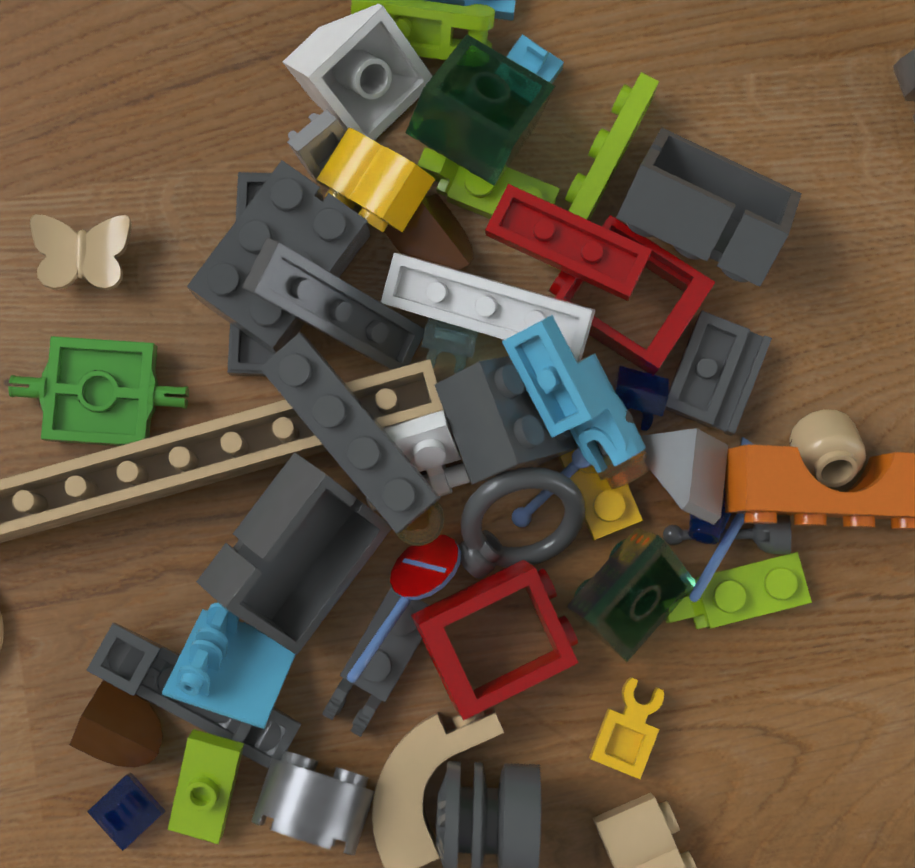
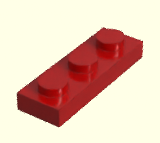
M510 184L507 185L485 229L486 236L626 301H629L652 253V249Z

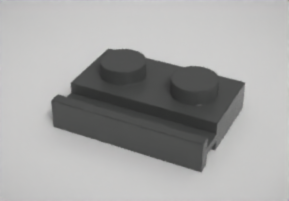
M701 311L662 409L705 426L714 427L730 436L734 435L772 338L765 335L760 336L750 332L748 328Z

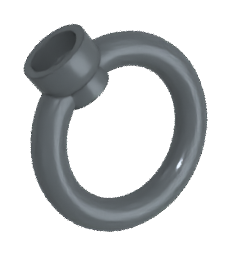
M517 468L494 476L472 494L461 515L463 541L458 544L461 550L460 563L472 576L477 579H483L496 566L507 568L523 559L531 565H537L557 556L575 540L583 526L585 501L581 491L570 478L547 468ZM523 489H543L552 492L561 499L564 505V516L560 525L548 537L534 544L522 547L502 546L500 541L491 532L482 530V520L487 509L495 501L509 493Z

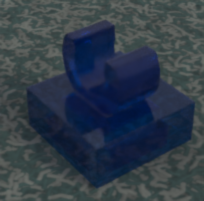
M619 366L614 382V391L622 400L627 410L632 408L643 413L640 430L647 431L651 427L654 415L663 416L669 395V379Z
M129 773L87 812L116 845L124 851L166 811L136 777Z

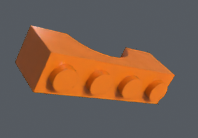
M746 444L729 448L725 472V513L744 514V523L777 524V515L794 516V525L826 526L827 517L843 518V527L875 528V519L891 520V529L915 530V453L893 452L870 457L859 480L846 491L840 492L826 487L812 476L806 468L797 447Z

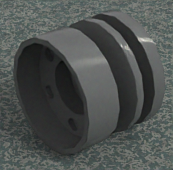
M447 761V772L438 791L436 847L443 868H457L458 854H471V868H483L485 854L496 855L498 868H539L541 833L540 765L504 763L498 788H487L483 762H474L473 787H460L461 762Z

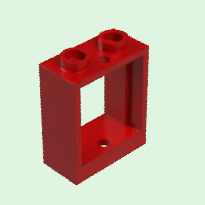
M609 215L602 227L652 249L645 268L684 293L647 349L595 316L593 317L589 336L651 376H654L712 289L715 281L648 238L633 232L626 224ZM560 271L549 292L555 295L557 299L573 303L572 300L584 281Z
M523 559L411 614L451 703L463 721L578 664L572 649L573 646L578 644L577 636L567 617L563 615L558 618L550 600L557 597V593L544 568L536 570L533 565ZM525 587L553 650L473 690L444 627Z

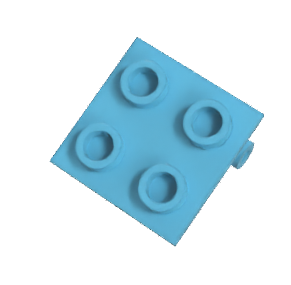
M219 602L213 603L208 611L202 609L162 691V695L264 729L296 654L253 626L240 622L239 617L225 609Z

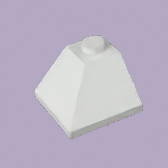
M380 4L319 27L283 61L284 65L309 97L323 111L327 109L336 117L345 132L350 127L372 140L377 139L436 82L387 10Z

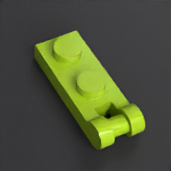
M351 0V14L376 4L384 6L419 57L470 64H485L491 60L492 43L488 40V30L494 27L495 9L488 5L471 4L461 6L424 0ZM454 28L468 29V38L464 40L453 38Z

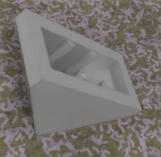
M697 428L641 436L646 449L638 453V455L682 510L714 525L721 517L728 445Z

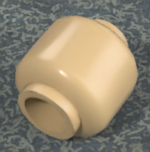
M822 409L815 411L800 419L791 431L789 438L790 447L798 448L808 471L826 487H838L850 482L863 468L866 459L865 446L855 423L847 414L838 410Z

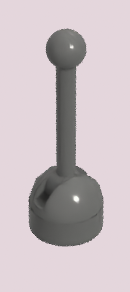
M777 515V524H755L752 529H740L735 539H753L757 547L765 553L790 554V516ZM669 525L663 531V539L669 545H678L682 540H722L728 529L682 530L677 525Z

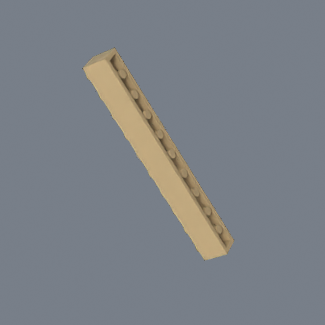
M430 359L345 383L382 428L444 410L435 388L437 381ZM282 400L0 479V543L287 463L294 452L304 458L328 450L286 400Z

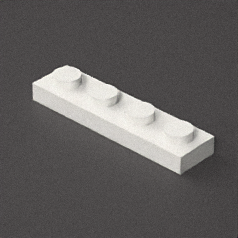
M393 253L380 302L504 340L553 315L576 361L582 359L595 314V309L401 253Z

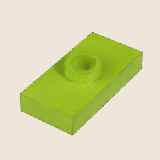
M195 729L192 730L187 739L168 830L219 844L224 833L245 743Z

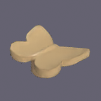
M36 214L31 217L30 227L35 247L41 254L46 256L37 268V278L44 286L54 290L65 289L71 286L77 278L88 280L89 283L98 289L111 290L118 287L123 280V270L116 258L123 255L127 249L132 228V222L128 216L120 215L99 223L88 232L83 229L76 232L63 222L46 215Z

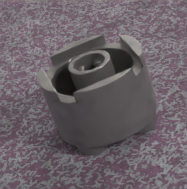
M285 750L281 761L272 758L251 822L263 825L266 818L270 817L273 818L270 828L272 831L327 849L335 846L336 839L346 842L343 853L355 855L375 791L366 788L369 778L338 767L335 769L334 776L330 777L315 772L318 761Z

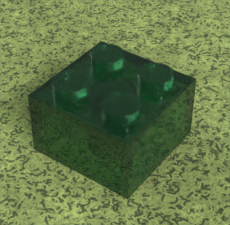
M466 34L423 88L405 133L495 186L535 129L555 85Z

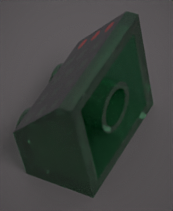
M636 528L627 539L616 544L606 563L592 578L585 580L578 587L573 600L566 607L588 630L623 660L628 662L695 586L696 581L664 539L651 532Z

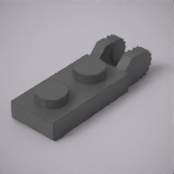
M392 586L341 672L340 676L343 679L322 715L331 720L336 715H339L346 703V697L354 684L370 693L371 696L364 708L359 710L352 722L351 732L359 737L364 733L380 703L387 701L422 640L411 614L430 606L421 600H411L357 681L349 682L347 679L348 673L401 598L394 592Z

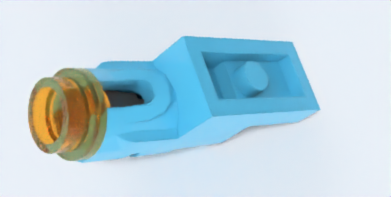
M553 315L502 341L551 437L570 430L584 458L593 465L600 480H607L611 489H616L630 483L649 471L644 460L648 457L645 450L646 446L635 423H633V417L615 393L596 354L594 353L577 362Z

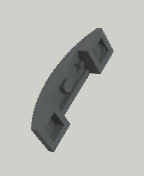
M112 623L86 671L133 696L135 694L141 696L209 734L245 743L242 755L268 769L272 758L281 761L284 750H288L301 726L300 722L273 707L267 724L262 729L162 695V691L180 654L117 623Z

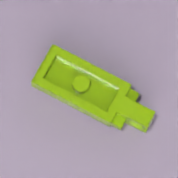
M425 147L417 164L434 177L435 181L439 182L436 192L447 197V202L491 219L508 184L552 204H555L560 192V188L469 151L463 152L453 148L449 157L446 154Z
M794 552L715 572L697 602H692L689 595L700 578L696 577L694 581L684 583L687 596L661 602V607L666 623L693 617L696 629L705 627L711 629L809 604L812 601L799 554Z

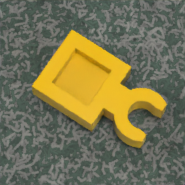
M630 677L622 688V699L625 704L623 713L607 709L589 758L641 779L659 732L658 728L645 722L649 714L656 712L661 707L664 700V690L655 687L650 701L645 704H639L634 698V690L637 687L638 680Z

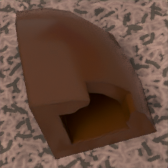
M437 193L424 197L403 232L390 225L384 231L401 254L457 270L468 266L474 259L473 248L466 232Z
M103 680L82 713L69 745L109 764L135 768L149 764L159 754L163 734L160 719L149 703L135 694L133 696Z

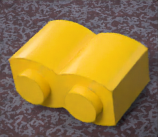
M348 127L316 180L329 188L324 197L329 193L352 210L355 205L361 208L358 214L365 218L369 225L383 233L388 225L400 232L404 231L435 181V178L402 155Z

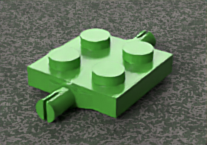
M55 336L50 338L48 363L42 373V377L11 375L9 379L10 384L25 387L8 386L10 397L39 398L43 411L42 440L121 446L150 438L151 419L156 411V406L187 409L188 400L177 397H189V389L186 386H158L155 374L158 346L154 343Z

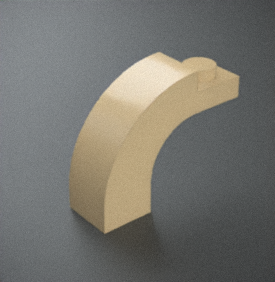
M495 710L486 714L482 711L464 721L457 715L452 718L455 727L446 731L439 712H436L415 725L396 745L380 774L373 801V833L384 868H419L440 858L436 847V838L424 809V790L435 769L448 758L504 733Z

